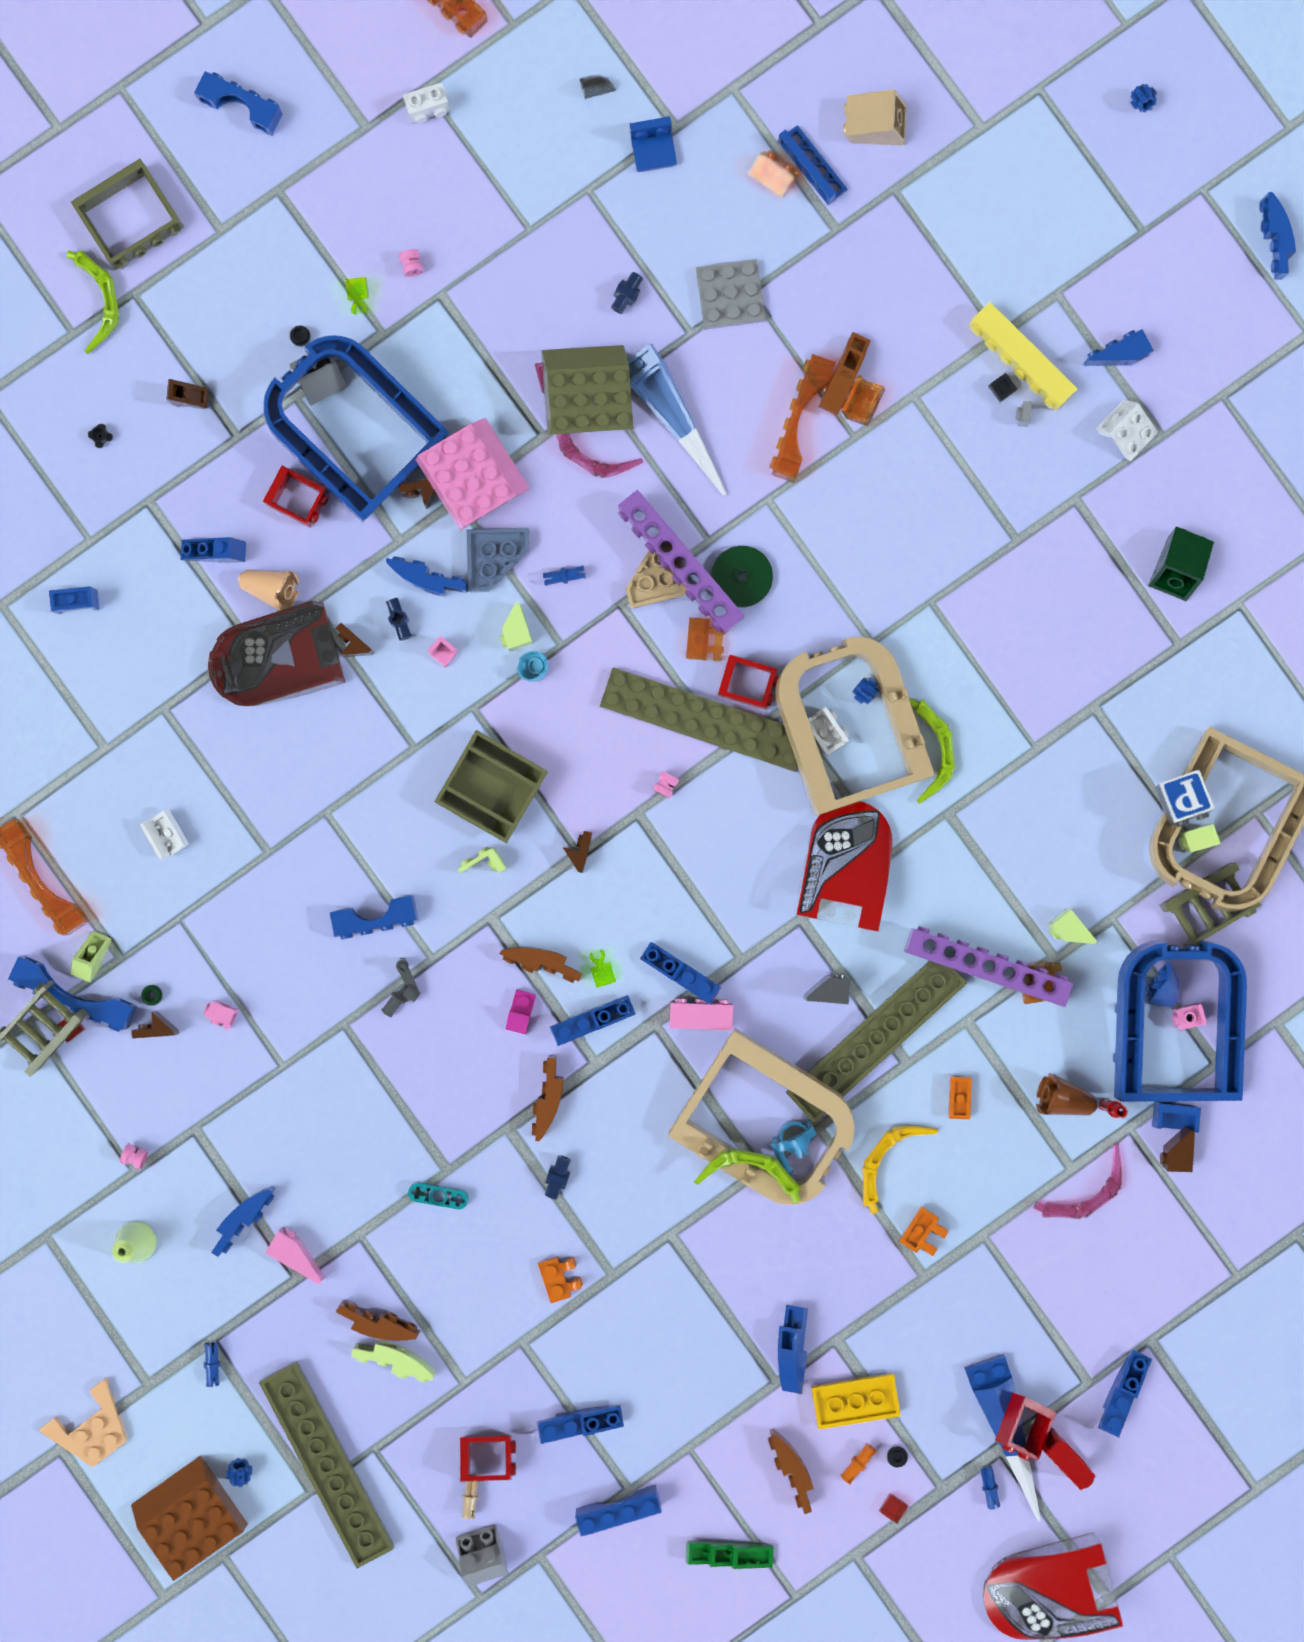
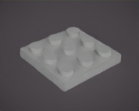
M757 259L696 267L704 330L765 322Z

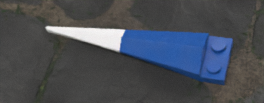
M1004 1354L964 1367L970 1386L995 1436H997L1012 1393H1016L1013 1377ZM1020 1417L1011 1442L1024 1448L1026 1442ZM1002 1449L1037 1520L1040 1522L1041 1518L1030 1462L1018 1457V1452L1015 1450L1014 1453H1010Z

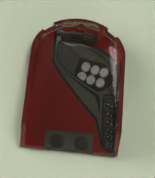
M313 600L226 629L218 636L213 650L209 653L208 672L213 687L220 696L239 706H260L346 683L324 603Z

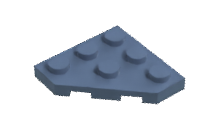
M529 528L467 530L468 592H490L530 550Z

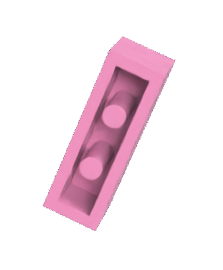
M675 998V1002H670V1028L732 1030L733 1004H729V1000L717 999L716 1003L711 1005L702 999H695V1003L687 1002L686 998Z

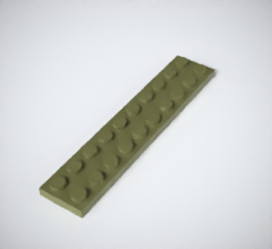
M614 667L612 668L600 707L796 772L798 765L784 724Z
M928 961L807 1073L830 1086L844 1097L960 991L967 982L955 969ZM789 1089L786 1091L787 1095L814 1124L825 1114L824 1111Z
M298 1361L260 1380L259 1384L356 1569L393 1550L395 1547Z

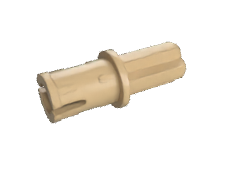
M478 1481L466 1482L465 1494L462 1495L464 1501L461 1517L464 1519H475L476 1502L479 1499V1496H477Z

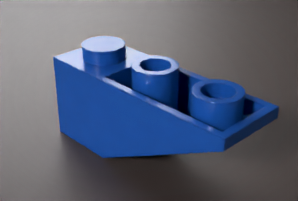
M1143 329L1137 332L1132 330L1123 336L1124 339L1119 342L1115 339L1106 344V348L1102 351L1096 349L1087 355L1088 358L1083 364L1084 366H1131L1148 357L1154 349Z
M223 537L184 539L181 542L182 561L245 562L246 541Z
M1167 961L1162 968H1159L1156 976H1153L1152 981L1147 984L1145 995L1148 996V1004L1173 1008L1179 1001V979L1170 961Z

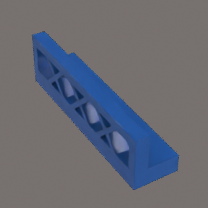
M798 125L789 132L785 129L779 134L778 143L827 205H830L848 190ZM795 133L801 138V146H798L792 138ZM803 151L812 152L814 155L813 162L809 160ZM816 167H823L827 171L826 178L820 174ZM828 183H836L840 190L835 193Z

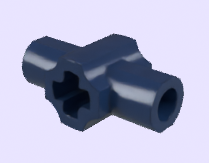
M631 272L627 281L622 279L614 293L616 299L611 306L612 310L618 314H623L627 305L632 307L640 293L638 287L643 280L639 274Z
M393 598L386 601L390 613L388 620L395 627L399 641L411 638L412 636L407 624L409 617L403 612L399 599ZM397 615L404 617L401 619L400 624L394 622L395 620H397Z
M558 1155L555 1166H550L545 1181L548 1184L545 1196L548 1198L558 1199L560 1190H565L571 1172L568 1171L570 1158Z

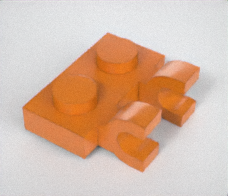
M920 1206L899 1239V1242L915 1253H918L921 1248L931 1256H934L937 1249L934 1245L925 1241L931 1231L945 1238L948 1231L943 1226L937 1224L938 1216Z
M559 1256L538 1262L551 1304L570 1298V1291L581 1289L583 1286L581 1277L567 1281L564 1271L576 1268L577 1264L574 1257L560 1262Z

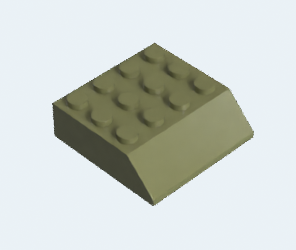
M623 345L541 350L548 435L633 429L629 363Z
M475 730L434 802L507 844L549 771Z

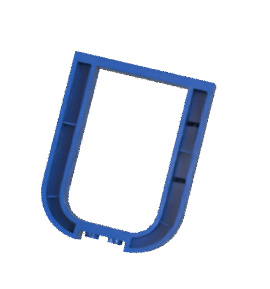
M323 336L305 346L304 351L309 356H302L296 363L298 367L293 372L289 370L281 378L283 380L282 383L276 377L271 381L264 396V417L269 431L276 440L363 523L419 466L416 462L417 456L443 441L450 432L362 345L344 336ZM332 357L346 363L427 443L372 500L287 418L283 411L282 403L286 394L322 359Z
M1154 940L1136 947L1125 958L1118 975L1117 1004H1115L1114 1013L1117 1014L1115 1053H1113V1062L1115 1063L1114 1098L1120 1102L1243 1101L1247 976L1242 962L1231 950L1205 940H1200V946L1187 945V948H1180L1179 945H1167L1166 942L1161 940ZM1210 960L1218 970L1215 1088L1142 1089L1145 981L1147 972L1159 961Z

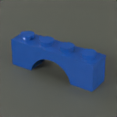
M204 71L194 92L198 101L216 110L229 102H238L249 108V119L253 127L271 136L283 115L279 104L274 100H265L253 90L248 92L234 81L229 83L215 72L211 74Z
M414 895L391 899L387 912L376 920H367L360 917L353 908L329 912L334 937L340 936L341 940L352 938V933L361 932L362 936L372 934L373 929L381 927V931L394 929L393 925L401 923L402 927L414 925V920H419Z
M653 1485L636 1490L632 1495L609 1504L593 1503L576 1508L575 1519L580 1536L584 1537L662 1513V1504L657 1487Z

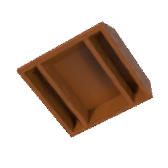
M201 1455L131 1504L137 1530L173 1581L243 1533L248 1525Z

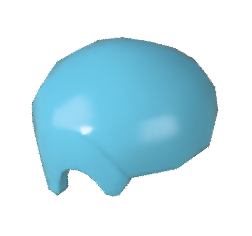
M528 651L519 658L516 670L519 676L526 681L538 682L547 675L549 661L543 653Z

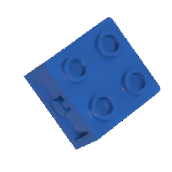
M670 116L630 123V137L637 172L677 165Z

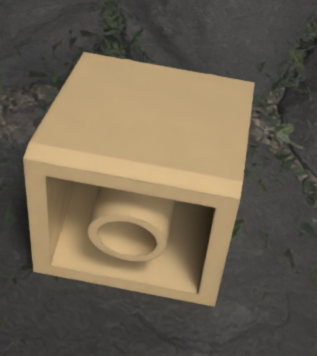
M895 89L847 95V103L844 105L846 124L843 126L844 136L852 144L904 146L906 103Z

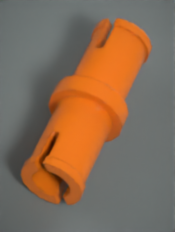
M866 1443L856 1457H852L850 1465L840 1475L846 1483L851 1485L857 1475L866 1469V1464L877 1453L875 1448Z

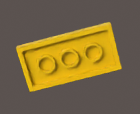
M893 1373L811 1386L818 1430L901 1416Z

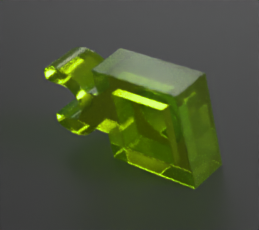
M367 278L345 279L347 300L354 301L351 306L352 314L357 315L356 309L358 306L363 308V314H367L368 308L363 299H369Z
M603 949L600 950L601 958L595 959L592 952L589 954L590 960L596 965L590 968L596 988L616 982L611 963H604L605 952Z

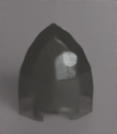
M598 74L579 78L585 99L616 91L614 84L605 76Z

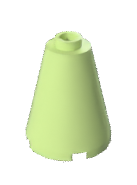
M141 1221L129 1222L123 1225L116 1233L112 1255L119 1262L134 1264L144 1262L154 1253L157 1246V1237L148 1224Z

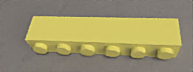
M991 302L971 320L969 324L971 331L976 336L983 338L986 341V346L991 351L995 350L1000 355L1001 361L1007 366L1010 365L1015 370V375L1021 380L1024 379L1029 384L1030 390L1035 394H1039L1044 399L1045 405L1050 409L1053 408L1057 411L1078 389Z

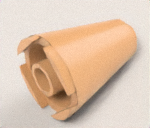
M247 569L239 575L238 583L242 590L278 611L285 612L284 610L289 611L296 601L298 591L295 590L296 584L299 585V578L292 571Z

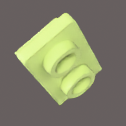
M487 846L477 853L479 855L473 860L468 858L461 862V868L458 871L463 873L487 857L490 858L487 862L493 871L497 870L501 873L507 867L495 848L489 849Z

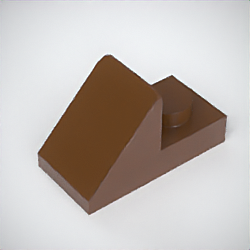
M168 379L166 400L176 407L186 405L206 409L209 388Z
M428 479L399 485L401 495L407 499L419 497L418 494H422L426 509L437 494Z
M340 623L335 628L340 632L337 635L346 644L350 641V644L340 654L342 657L374 654V651L345 625Z
M584 831L583 835L579 834L576 845L580 847L579 851L563 847L579 873L584 872L593 834Z
M153 1011L152 1028L151 1024L138 1025V1029L132 1030V1039L174 1036L179 1034V1030L158 1011Z

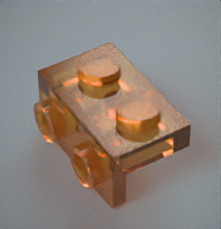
M770 150L768 152L763 151L759 154L748 175L782 198L792 181L797 178L798 173L795 172V168L787 162L784 164L778 160L779 156Z
M858 375L856 381L851 386L848 398L845 399L842 405V413L845 418L869 426L885 392L884 386L865 381L863 376Z

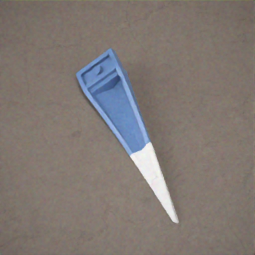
M648 344L628 359L630 387L681 443L721 494L726 496L727 492L665 361L661 359L654 345Z

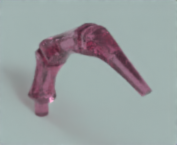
M556 434L559 449L563 452L564 457L573 461L595 477L608 478L643 463L642 458L618 464L600 463L598 460L585 456L574 445L570 434Z
M1119 1143L1113 1145L1112 1170L1109 1178L1106 1180V1185L1093 1198L1080 1204L1047 1202L1045 1205L1036 1201L1033 1209L1042 1212L1043 1218L1081 1220L1083 1217L1088 1218L1116 1197L1118 1191L1122 1188L1123 1175Z

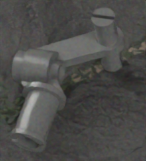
M400 958L396 963V968L405 984L400 990L391 993L392 997L381 1009L385 1015L391 1018L401 1004L408 1001L415 1002L421 993L418 991V987L409 969V964L405 958Z

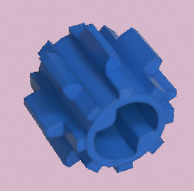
M1148 84L1136 86L1134 91L1131 92L1132 101L1130 103L1134 109L1138 108L1140 112L1152 110V107L1157 103V98L1155 97L1157 92L1153 87H1149Z
M863 678L852 691L856 695L854 698L861 704L865 702L868 705L879 692V689L876 687L878 684L871 678L869 680Z
M236 1458V1460H232L228 1464L226 1479H229L234 1487L247 1485L251 1481L253 1467L249 1466V1462L246 1459Z

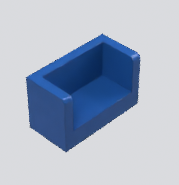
M91 586L49 591L50 608L56 614H62V611L90 608L99 610L98 591Z
M1154 1102L1152 1127L1156 1129L1170 1128L1181 1130L1185 1126H1190L1195 1133H1199L1201 1108L1195 1105Z

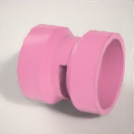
M417 249L405 250L399 254L400 262L404 265L403 272L406 277H414L424 272L423 265L419 262L420 255Z
M661 771L659 781L655 783L652 790L671 798L674 786H677L679 779Z
M128 1143L122 1152L120 1163L125 1165L132 1164L135 1169L141 1170L147 1159L148 1150L143 1148L138 1150L135 1148V1145Z

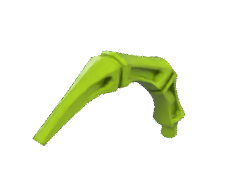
M68 250L66 257L74 260V264L77 267L86 271L98 283L104 297L103 313L105 315L102 317L101 327L84 350L89 354L111 334L119 323L118 318L120 314L116 300L114 280L110 277L108 271L94 262L83 250H79L77 253Z
M910 698L909 701L912 708L916 709L915 714L927 722L934 733L937 734V739L941 746V767L937 771L935 780L917 799L918 804L942 789L954 775L953 771L956 768L952 730L949 729V724L937 715L924 699L918 702Z
M733 1148L729 1151L724 1150L704 1168L694 1181L696 1185H699L718 1169L731 1166L732 1164H751L766 1170L768 1174L777 1180L785 1194L791 1195L793 1203L801 1201L798 1193L801 1186L787 1173L776 1158L773 1159L771 1155Z

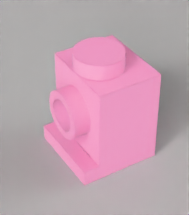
M215 1000L211 1001V1004L208 1003L206 1005L203 1015L211 1019L210 1023L218 1026L225 1024L223 1029L228 1030L232 1028L239 1009Z
M1193 1003L1172 1009L1171 1020L1174 1027H1177L1179 1030L1207 1024L1202 1004ZM1188 1014L1191 1015L1190 1021L1186 1020V1016Z

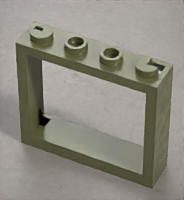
M141 158L71 201L74 209L109 264L115 270L126 267L131 260L144 256L147 250L160 246L166 238L177 235L184 228L183 223ZM145 176L172 220L116 256H113L86 212Z

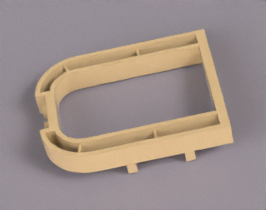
M846 638L841 642L843 648L841 645L829 649L830 653L824 655L822 652H817L810 655L811 659H809L807 651L801 653L783 668L776 684L775 697L815 816L935 776L923 735L921 736L908 698L909 694L904 686L897 663L886 647L870 638ZM847 657H857L867 662L872 669L908 776L836 800L799 694L798 684L800 677L807 670Z
M1208 727L1204 731L1182 775L1200 770L1205 783L1223 749L1295 787L1246 884L1239 891L1221 889L1177 864L1173 856V845L1182 826L1177 827L1176 824L1169 826L1164 811L1149 841V857L1155 872L1168 885L1173 887L1180 881V885L1189 890L1193 888L1199 891V895L1211 900L1213 898L1214 900L1210 907L1222 911H1239L1260 902L1270 892L1304 825V774Z
M734 1028L669 1130L668 1136L709 1162L724 1150L735 1149L689 1120L731 1053L827 1113L834 1120L836 1131L812 1171L805 1178L796 1181L801 1186V1189L798 1191L801 1201L793 1203L790 1194H785L777 1180L768 1174L766 1170H762L757 1166L751 1164H732L720 1169L776 1203L796 1205L807 1202L824 1189L825 1180L821 1177H826L831 1168L829 1164L833 1159L836 1160L842 1151L840 1147L847 1151L851 1147L854 1138V1120L850 1106L839 1092L742 1031Z

